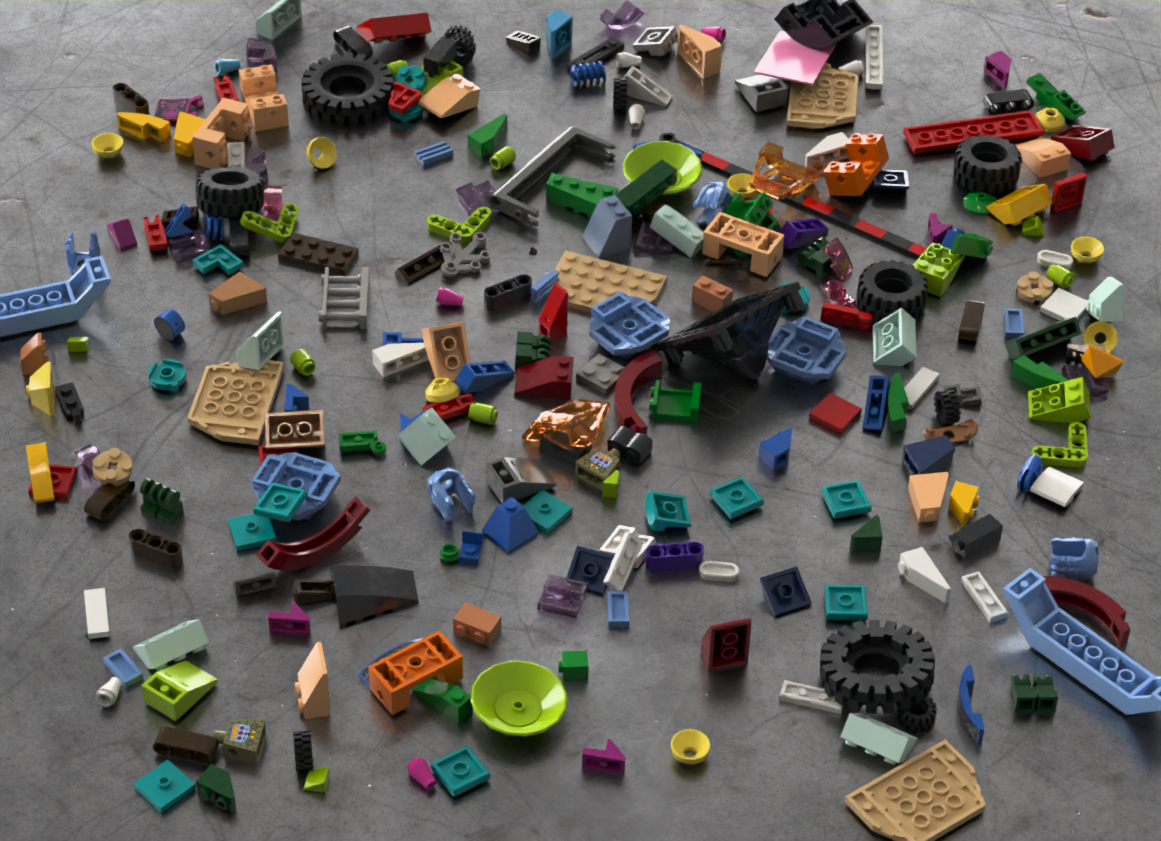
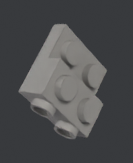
M675 26L646 28L633 44V48L635 51L649 50L650 56H664L667 51H671L674 43L678 42V33Z

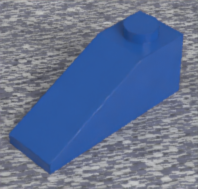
M505 360L465 363L455 381L465 393L479 392L514 376L515 372Z
M870 375L862 427L864 430L882 431L888 411V397L891 386L889 376Z

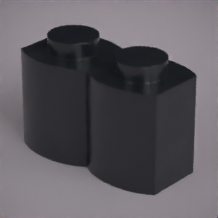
M619 426L607 440V450L610 451L615 448L620 452L621 457H625L630 462L641 464L652 451L653 440L644 434L635 433L627 427Z

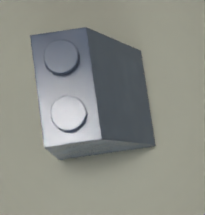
M616 195L599 200L583 234V239L599 259L631 249L632 215Z

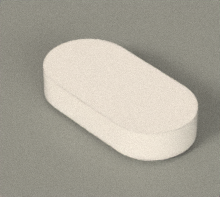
M1042 250L1037 256V262L1042 266L1059 265L1070 270L1073 265L1072 257L1066 254Z
M704 561L699 566V575L704 580L734 582L739 577V567L728 562Z

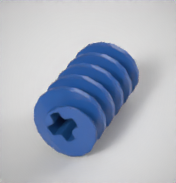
M600 61L597 62V65L592 62L590 66L588 63H585L584 67L582 64H578L577 67L571 65L570 80L572 86H574V81L579 86L581 80L586 85L588 79L591 84H593L594 79L599 83L600 78L606 82L605 68Z

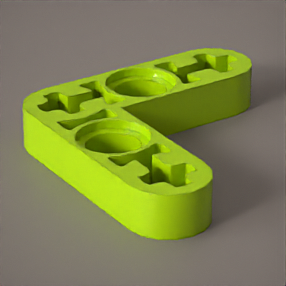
M286 203L281 210L277 222L254 212L245 211L240 218V223L249 230L277 242L285 243L291 235L299 209L293 203ZM262 225H266L269 229H265Z
M479 207L463 224L439 215H431L427 218V228L448 238L451 237L452 233L457 232L461 235V243H470L473 235L481 232L491 221V210L488 207Z
M1073 422L1069 425L1068 448L1035 446L1032 448L1031 456L1041 455L1042 465L1084 467L1088 457L1086 426L1079 422ZM1073 443H1080L1082 446L1078 447L1073 445ZM1054 455H1061L1064 458H1056Z

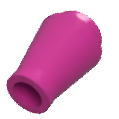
M721 26L703 27L701 29V33L713 37L718 43L720 41L723 42L726 38V29Z
M439 288L436 302L440 303V305L460 307L464 300V296L447 288Z
M417 757L407 765L408 774L423 785L426 790L435 786L437 781L434 779L426 760Z

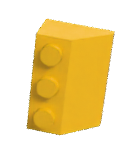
M1040 184L1022 187L986 207L1003 224L1015 226L1022 223V219H1029L1035 216L1034 213L1045 211L1047 206L1053 202L1047 185Z

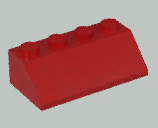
M428 13L370 18L356 26V30L367 42L374 41V44L384 42L383 40L394 42L399 38H402L403 41L410 40L412 37L422 39L432 32Z

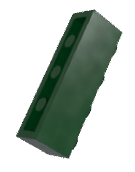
M661 159L615 195L632 216L636 215L642 208L649 205L655 198L661 196L664 191L676 184L677 169Z
M1071 317L1004 343L1011 360L1023 355L1027 356L1082 333L1077 318Z

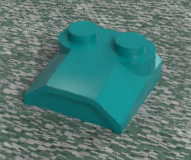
M655 491L648 492L645 510L648 524L653 530L664 531L667 527H691L692 522H690L686 496Z

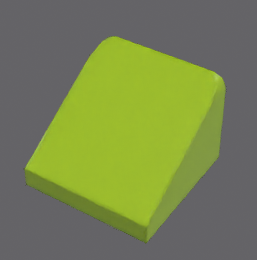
M1039 216L1022 222L1023 235L1044 236V225Z
M69 337L67 340L68 352H87L88 337Z
M619 470L614 471L603 482V497H618Z
M329 767L308 771L304 790L325 793L330 777Z

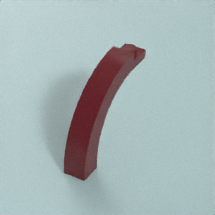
M653 349L636 357L623 369L616 382L614 411L619 426L627 427L635 433H641L646 436L647 425L635 411L631 399L643 383L662 374V359Z
M355 496L341 514L317 534L294 543H277L268 539L256 556L267 567L281 571L297 570L314 565L346 545L362 529L360 522L371 509L360 498Z
M1042 576L1046 579L1045 583L1057 604L1086 612L1100 621L1120 645L1128 642L1130 627L1127 622H1124L1126 612L1111 597L1090 585L1076 580Z

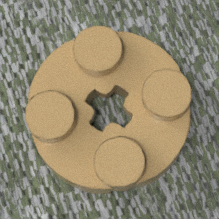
M1032 271L1017 281V294L1026 302L1034 303V300H1040L1039 303H1043L1052 295L1053 282Z
M111 448L109 451L102 452L93 459V475L98 482L107 485V483H113V486L121 485L127 482L132 475L131 458L118 448ZM110 466H116V469H115V470H114L113 468L109 469V467H110Z

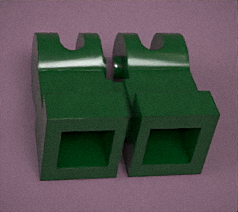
M820 237L810 246L806 247L804 251H801L797 255V259L802 266H809L817 271V275L823 277L832 268H835L844 261V246L833 241L829 243L825 238Z
M518 331L515 369L549 358L551 350L550 337L547 335L534 336L532 332Z
M146 478L140 486V493L143 494V503L140 505L141 511L153 517L157 516L159 520L173 525L184 514L182 501L179 500L180 492L174 489L171 490L170 487L163 486L161 483L155 482L150 478Z
M1018 674L1011 675L1014 712H1034V706L1037 712H1056L1058 694L1054 690L1051 674H1044L1043 679L1040 678L1039 674H1034L1033 688L1031 687L1029 674H1023V680L1019 678Z

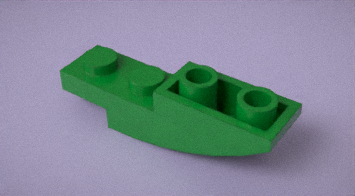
M1040 72L1027 79L1026 84L1037 93L1035 99L1046 108H1055L1065 118L1072 120L1086 113V110L1065 90L1059 92Z

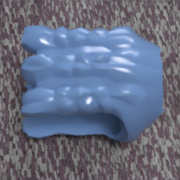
M709 182L702 188L693 203L694 208H699L700 206L704 208L702 214L696 220V224L703 225L706 223L709 226L718 213H722L733 195L724 182Z
M73 232L69 233L64 245L68 271L74 275L80 269L78 266L83 264L85 259L100 256V246L95 232H91L89 252H76Z
M447 467L441 471H436L427 479L428 494L446 521L451 522L453 520L451 515L454 502L449 496L451 494H457L469 514L473 512L476 495L463 474L458 470Z
M1075 537L1052 539L1051 576L1078 580L1088 579L1098 573L1099 544L1096 541Z

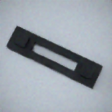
M611 37L567 63V70L570 71L571 65L577 67L578 64H582L584 67L585 63H588L589 66L592 62L597 64V62L602 61L608 56L622 51L624 43ZM604 49V52H602L601 54L597 55L596 57L592 58L587 62L585 61Z

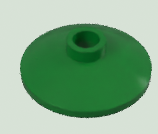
M976 191L967 194L964 197L963 204L972 213L986 215L991 213L987 210L986 206L997 201V198L992 194L978 193Z

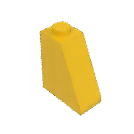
M184 112L179 113L174 134L175 153L188 157L194 153L192 136L206 119Z

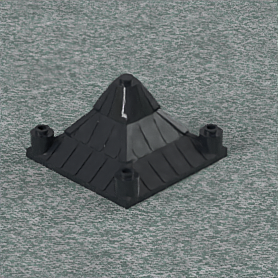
M794 282L738 298L655 345L658 351H663L668 364L676 365L683 361L684 352H692L694 355L721 362L722 365L744 378L756 379L761 376L760 372L765 368L769 348L768 341L780 318V312L784 308L792 313L802 309L801 305L804 302L799 293L801 289L799 282Z

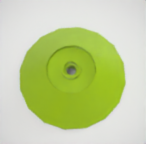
M668 141L649 142L637 146L627 154L623 162L624 176L630 183L661 159L676 168V184L664 191L662 195L676 194L689 189L699 180L702 173L701 160L691 149Z
M508 661L495 664L478 676L472 685L470 702L476 716L489 728L505 735L526 737L544 733L559 723L567 710V692L562 681L549 669L532 662Z

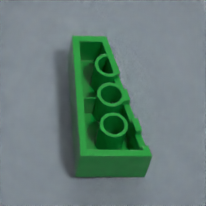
M554 173L551 174L546 183V200L564 208L571 207L578 214L583 212L590 219L599 200L618 193V188Z

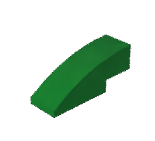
M1025 355L1013 361L1011 375L1036 389L1069 381L1044 362L1037 365Z
M899 372L895 373L892 379L888 397V417L891 432L906 430L905 414L909 413V401Z

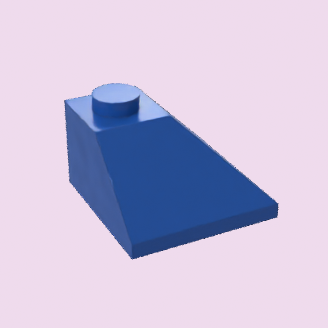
M513 497L495 508L482 529V533H486V536L507 554L538 535V531L526 508Z

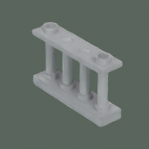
M325 267V274L321 275V285H324L322 311H319V322H322L323 329L327 327V320H356V322H359L360 329H367L370 284L369 267H362L361 274H358V276H329V267ZM329 284L361 285L357 286V288H329ZM329 296L360 297V299L356 300H328ZM328 308H357L359 311H356V313H328Z

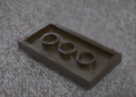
M292 232L278 253V259L325 271V267H329V272L345 276L358 256L359 249Z

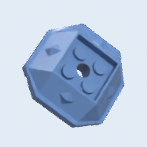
M618 292L591 308L589 336L611 354L620 355L629 360L642 351L649 350L651 346L669 336L670 318L646 299L627 296L625 293Z
M806 316L797 319V321L780 325L768 341L767 361L774 370L809 385H813L823 379H830L846 357V350L840 338L839 330Z
M298 453L270 454L251 480V484L258 502L271 483L307 490L308 496L292 518L299 521L300 519L309 520L318 510L325 507L340 483L341 477L334 466L327 461Z

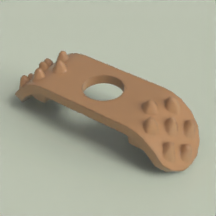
M968 419L954 426L938 429L924 428V438L932 439L944 436L945 432H951L954 438L949 439L950 442H964L977 434L978 424L975 420Z

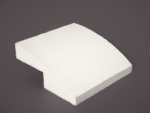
M1048 467L1037 478L1030 491L1066 507L1073 501L1074 495L1082 490L1084 482Z
M618 525L601 547L600 552L615 556L624 533L630 532L643 543L632 567L638 568L646 557V549L656 544L655 537L639 535L636 528Z

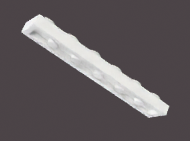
M869 25L865 30L866 89L876 90L883 87L882 25Z

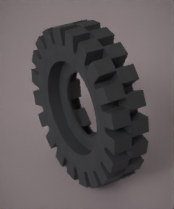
M344 53V58L341 59L339 54L330 55L331 61L326 57L318 59V64L313 62L309 65V70L306 69L303 73L301 82L303 104H305L308 112L312 111V115L316 118L322 116V120L330 123L335 118L336 124L344 125L345 120L349 119V123L352 125L358 124V118H361L365 123L371 121L372 116L377 118L383 114V111L389 109L388 103L391 98V91H393L392 72L390 69H387V65L383 62L378 63L377 58L371 56L366 60L365 54L358 53L356 58H353V53ZM346 80H353L355 83H365L366 89L362 94L352 97L336 96L331 93L329 88L331 83L335 82L338 84L346 82Z
M869 620V627L867 628L862 621L852 623V630L846 625L839 628L837 634L832 633L827 637V643H823L821 647V684L825 686V692L829 697L835 695V702L842 706L849 702V709L859 712L861 707L866 705V713L876 714L877 707L881 706L883 713L888 714L894 713V706L896 704L903 711L911 708V702L916 705L921 702L923 696L928 695L932 689L935 670V655L932 652V646L929 641H925V636L917 631L912 634V628L903 624L897 630V622L888 620L884 627H880L879 620ZM867 654H885L897 660L900 665V671L896 676L891 674L882 676L881 679H873V676L862 673L858 675L854 670V664L860 657Z

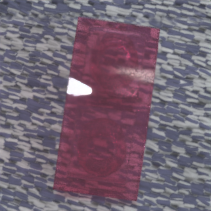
M264 186V210L269 212L282 210V186Z
M836 237L823 250L833 261L830 265L840 279H843L853 269L846 249Z
M831 280L821 285L823 293L831 304L849 308L856 307V300L846 294V287L837 280Z

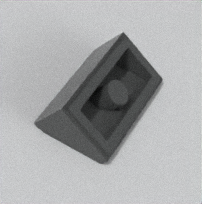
M275 572L234 580L233 587L236 596L275 588Z

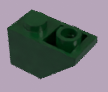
M211 764L196 781L197 794L203 800H209L217 804L221 809H227L234 813L236 811V804L230 773Z

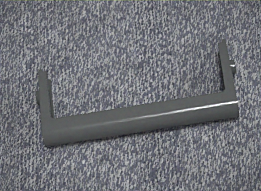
M571 126L488 197V202L495 210L536 227L539 225L538 221L528 217V214L536 218L539 216V211L516 199L575 148L583 149L610 160L616 156L611 152H607L605 148L610 150L615 149L616 146L604 139Z

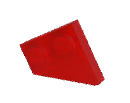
M395 81L388 103L389 109L403 115L422 98V92Z

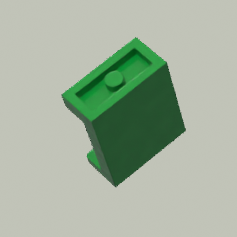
M761 192L756 200L747 201L744 200L740 193H735L722 213L759 226L774 203L765 192Z
M656 380L655 387H651V398L654 399H650L649 411H652V419L698 423L701 383L694 382L692 391L660 388V380Z

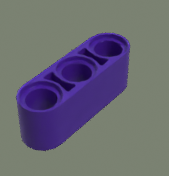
M699 542L651 545L646 549L645 566L652 572L699 568L703 562L704 546Z

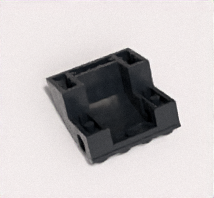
M807 0L797 6L793 2L783 7L774 18L779 26L796 42L818 49L831 46L873 23V20L856 0H847L842 5L836 0Z

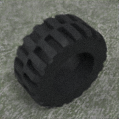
M992 135L972 136L958 145L953 173L956 180L970 191L1000 194L1003 191L1010 190L1018 182L1022 156L1016 145L1011 144L1007 139L1003 140L1001 137H992Z
M227 166L209 169V171H204L196 180V204L202 212L214 217L238 218L245 211L258 213L264 205V180L256 171H251V169Z
M882 260L879 263L875 262L870 267L865 268L859 276L856 297L857 305L861 311L872 314L876 323L899 308L904 309L916 320L922 315L926 306L927 279L918 268L915 269L913 265H907L903 261Z

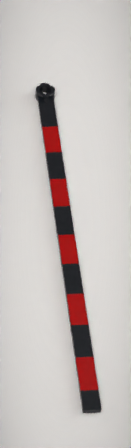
M662 133L660 135L659 141H668L690 146L686 143L676 140L675 134L673 133ZM699 150L702 152L701 164L730 177L742 173L752 175L759 181L758 189L916 258H919L927 249Z

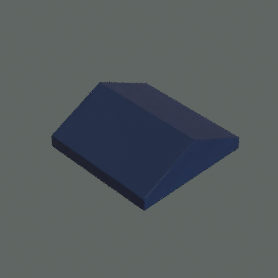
M880 170L872 181V188L909 189L907 171Z
M577 546L565 584L604 594L607 585L603 581L614 559V555Z
M797 566L760 578L764 601L774 616L812 604Z

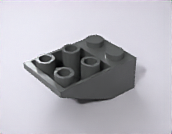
M757 75L735 81L736 86L756 112L786 105L788 88L779 78Z
M503 457L486 463V481L501 503L511 497L519 500L536 494L542 489L545 491L556 487V483L539 459Z

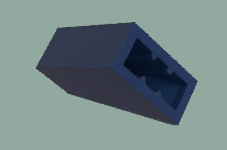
M946 435L907 444L903 448L902 460L912 475L937 473L952 462L955 446Z

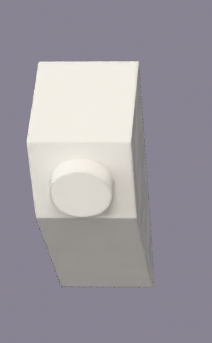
M634 66L623 77V79H627V95L666 107L673 96Z
M840 132L827 136L809 151L805 157V170L849 158L845 145L849 139L846 135Z
M424 343L387 344L372 350L373 365L383 377L429 360Z
M923 547L901 553L900 562L898 563L900 573L904 574L909 582L944 603L949 602L951 588Z

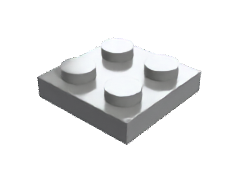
M597 354L576 373V379L606 395L616 386L617 379L625 367L601 354Z

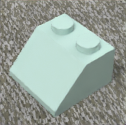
M432 407L397 435L421 466L456 438Z

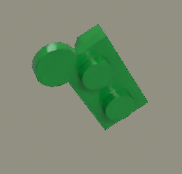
M377 430L338 433L340 452L371 450L374 454H383L386 451V444L378 441Z

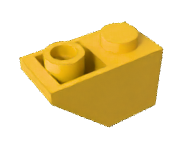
M956 481L950 495L948 508L960 524L965 527L969 520H973L975 509L973 508L979 505L980 496L977 495L979 487Z

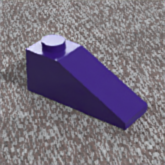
M818 218L786 221L779 233L784 234L783 246L789 249L798 248L827 233L829 229Z

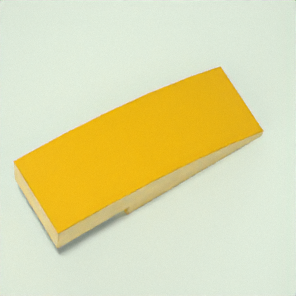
M117 113L118 128L145 140L147 137H152L163 142L171 136L169 121L139 113Z
M46 443L27 445L26 450L34 502L53 501L55 499Z

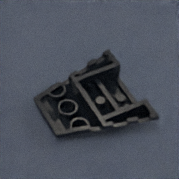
M360 565L330 566L332 581L334 582L339 628L346 626V623L354 620L356 623L363 621L364 617L373 614L379 616L383 614V611L389 609L395 611L419 603L414 573L411 570Z

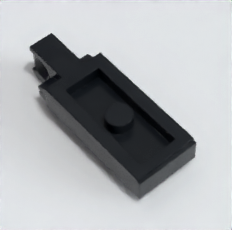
M73 382L54 387L65 417L71 416L74 424L82 423L81 413L84 412Z

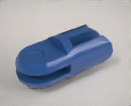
M206 215L207 239H209L211 232L212 240H216L217 233L219 232V241L223 240V217Z
M1032 455L1027 459L1018 477V490L1029 492L1034 482L1041 475L1043 465L1040 456Z

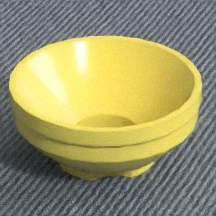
M1045 108L1035 115L1044 130L1043 132L1055 133L1064 128L1065 118L1055 108Z
M115 133L100 134L92 140L93 151L102 158H114L123 149V139Z
M326 137L313 139L307 147L309 162L314 167L320 169L333 165L337 156L334 143ZM316 148H318L321 152V156L319 158H316L314 156V150Z
M735 174L728 179L727 187L732 195L740 193L743 198L747 199L758 192L759 181L749 174Z
M1079 237L1073 240L1071 244L1072 255L1081 263L1090 264L1102 257L1104 252L1103 244L1092 237Z
M1099 321L1087 327L1083 340L1085 345L1105 346V352L1110 353L1117 345L1118 335L1112 325ZM1099 332L1104 333L1106 336L1105 342L1101 344L1095 341V335Z
M449 378L434 379L425 390V398L429 402L449 401L460 394L458 385L450 381Z
M693 729L682 730L673 736L671 751L673 756L680 762L696 764L705 760L708 756L710 741L700 731ZM691 750L696 755L694 757H687L684 755V752Z

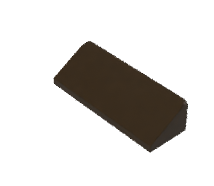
M439 245L399 267L395 274L408 284L444 263L443 254L440 252L441 246Z

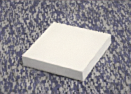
M1058 288L1041 306L1040 312L1059 321L1071 317H1076L1078 320L1086 311L1087 300Z

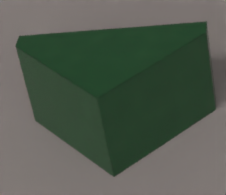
M875 515L851 535L850 550L881 551L883 536L878 515Z

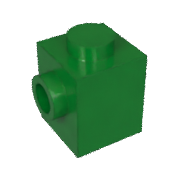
M562 651V660H558V673L563 674V681L588 680L587 651Z

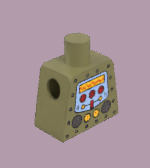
M601 448L594 449L576 461L575 476L602 490L603 482L614 471L619 470L620 472V452L615 448L609 452Z
M231 720L226 732L215 730L213 737L218 740L219 744H223L224 756L227 758L257 765L266 736L265 720Z

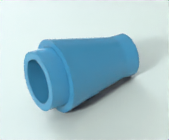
M218 59L214 63L216 73L221 75L241 67L238 59Z

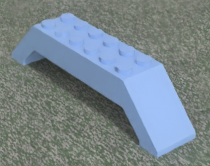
M103 256L85 259L83 266L67 281L1 294L0 337L79 320L111 283Z
M1029 568L1003 588L1002 592L1031 647L1126 715L1161 710V676H1155L1059 608L1045 583L1046 579Z

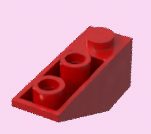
M558 283L554 284L538 321V333L549 336L551 342L567 335L569 295L567 290Z

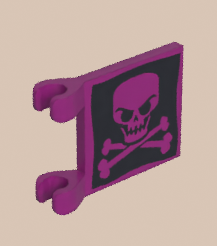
M203 96L159 99L154 117L169 122H177L180 112L198 117V112L189 113L191 105L197 108L204 106V102H199L203 100Z

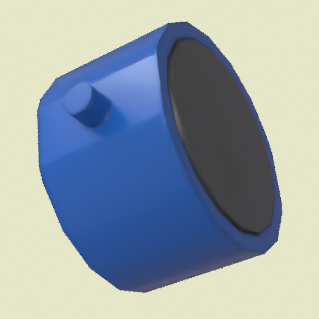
M166 309L154 319L156 330L167 340H173L185 330V323L182 317L173 309Z

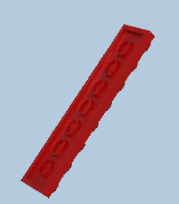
M1029 110L906 127L903 129V134L913 153L916 154L954 149L962 141L972 136L992 135V137H1001L1003 140H1018L1043 136L1044 130L1033 111Z

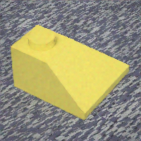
M46 362L30 377L29 385H26L27 397L31 398L32 405L48 415L54 416V380L51 362Z

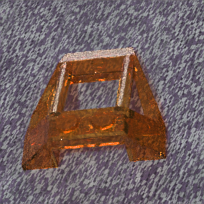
M768 141L759 152L749 187L765 192L775 198L784 199L817 181L824 174L823 171L827 168L828 164L814 159L807 167L784 159V147ZM765 162H767L771 169L760 175ZM779 174L796 182L786 186L768 178Z
M584 399L570 400L563 405L542 412L522 435V439L539 441L541 435L546 430L564 431L568 433L570 445L587 447L597 438V430L601 428V421L606 417L610 404L609 402ZM566 412L578 413V414H576V415H568V414H566ZM596 415L589 427L581 421Z

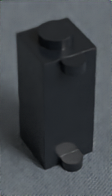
M441 37L423 57L424 72H427L429 77L439 76L457 55V41Z
M550 426L540 437L539 452L575 467L576 461L590 453L592 445L589 442Z
M988 514L950 534L951 547L965 559L1000 540L1003 525L991 514Z

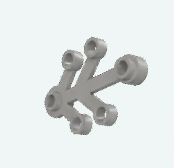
M457 232L452 233L450 242L453 244L456 256L453 261L450 256L451 244L448 242L441 244L440 252L444 258L441 271L445 277H455L458 272L472 271L477 273L481 268L480 262L487 263L490 261L491 254L488 251H482L478 255H470L476 248L485 247L487 237L483 232L474 234L472 242L463 251L460 245L461 235ZM462 262H471L470 265H460Z

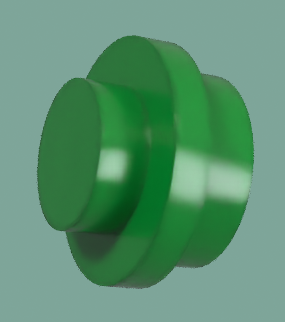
M447 543L440 550V558L446 562L456 561L459 558L460 551L455 544Z

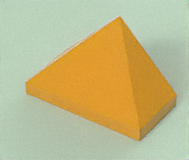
M1090 344L1081 358L1095 378L1115 376L1124 361Z

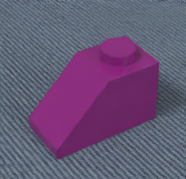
M1001 50L985 57L984 70L1004 87L1008 84L1011 58Z

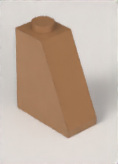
M238 272L209 293L210 307L222 315L267 301L266 287L242 272Z

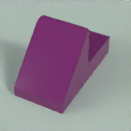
M929 213L928 232L930 244L942 245L948 229L952 230V225L941 224V221L937 219V213Z
M122 219L107 224V230L120 250L137 245L129 219Z
M292 602L290 613L269 612V632L311 634L310 617L295 602Z
M610 739L607 741L605 751L584 747L582 768L625 774L626 757Z

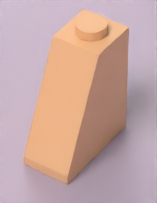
M948 472L909 476L908 492L919 523L938 521L947 489Z

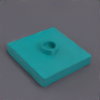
M743 476L709 491V495L730 519L764 505V500Z
M859 480L821 487V493L834 519L867 513L872 510V506Z
M271 483L253 509L254 515L290 522L308 496L307 490Z
M543 489L523 505L535 527L547 534L573 512V507Z
M252 513L228 519V525L237 551L263 546L268 539L276 542L270 519Z
M824 585L826 620L868 619L865 585Z
M468 745L431 763L432 771L453 797L490 779V773Z
M166 760L133 783L134 788L161 813L196 789L195 783L169 760Z

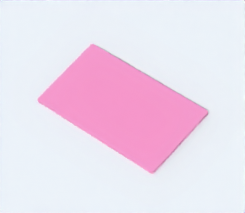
M780 31L754 73L813 85L835 48L836 43L825 48H810L796 42L786 32Z

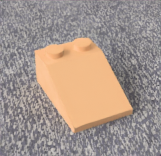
M679 25L677 53L703 79L720 73L722 45L711 36Z
M454 74L444 78L418 101V104L438 117L444 118L477 107L480 88L464 79L461 75Z
M1041 137L1016 145L1021 153L1022 160L1039 178L1069 168L1071 152L1062 143Z
M464 322L422 329L425 350L435 379L449 378L450 381H455L464 364L471 363Z
M317 642L298 673L299 682L295 683L296 695H301V698L298 699L299 711H304L305 719L330 716L327 669L322 643Z

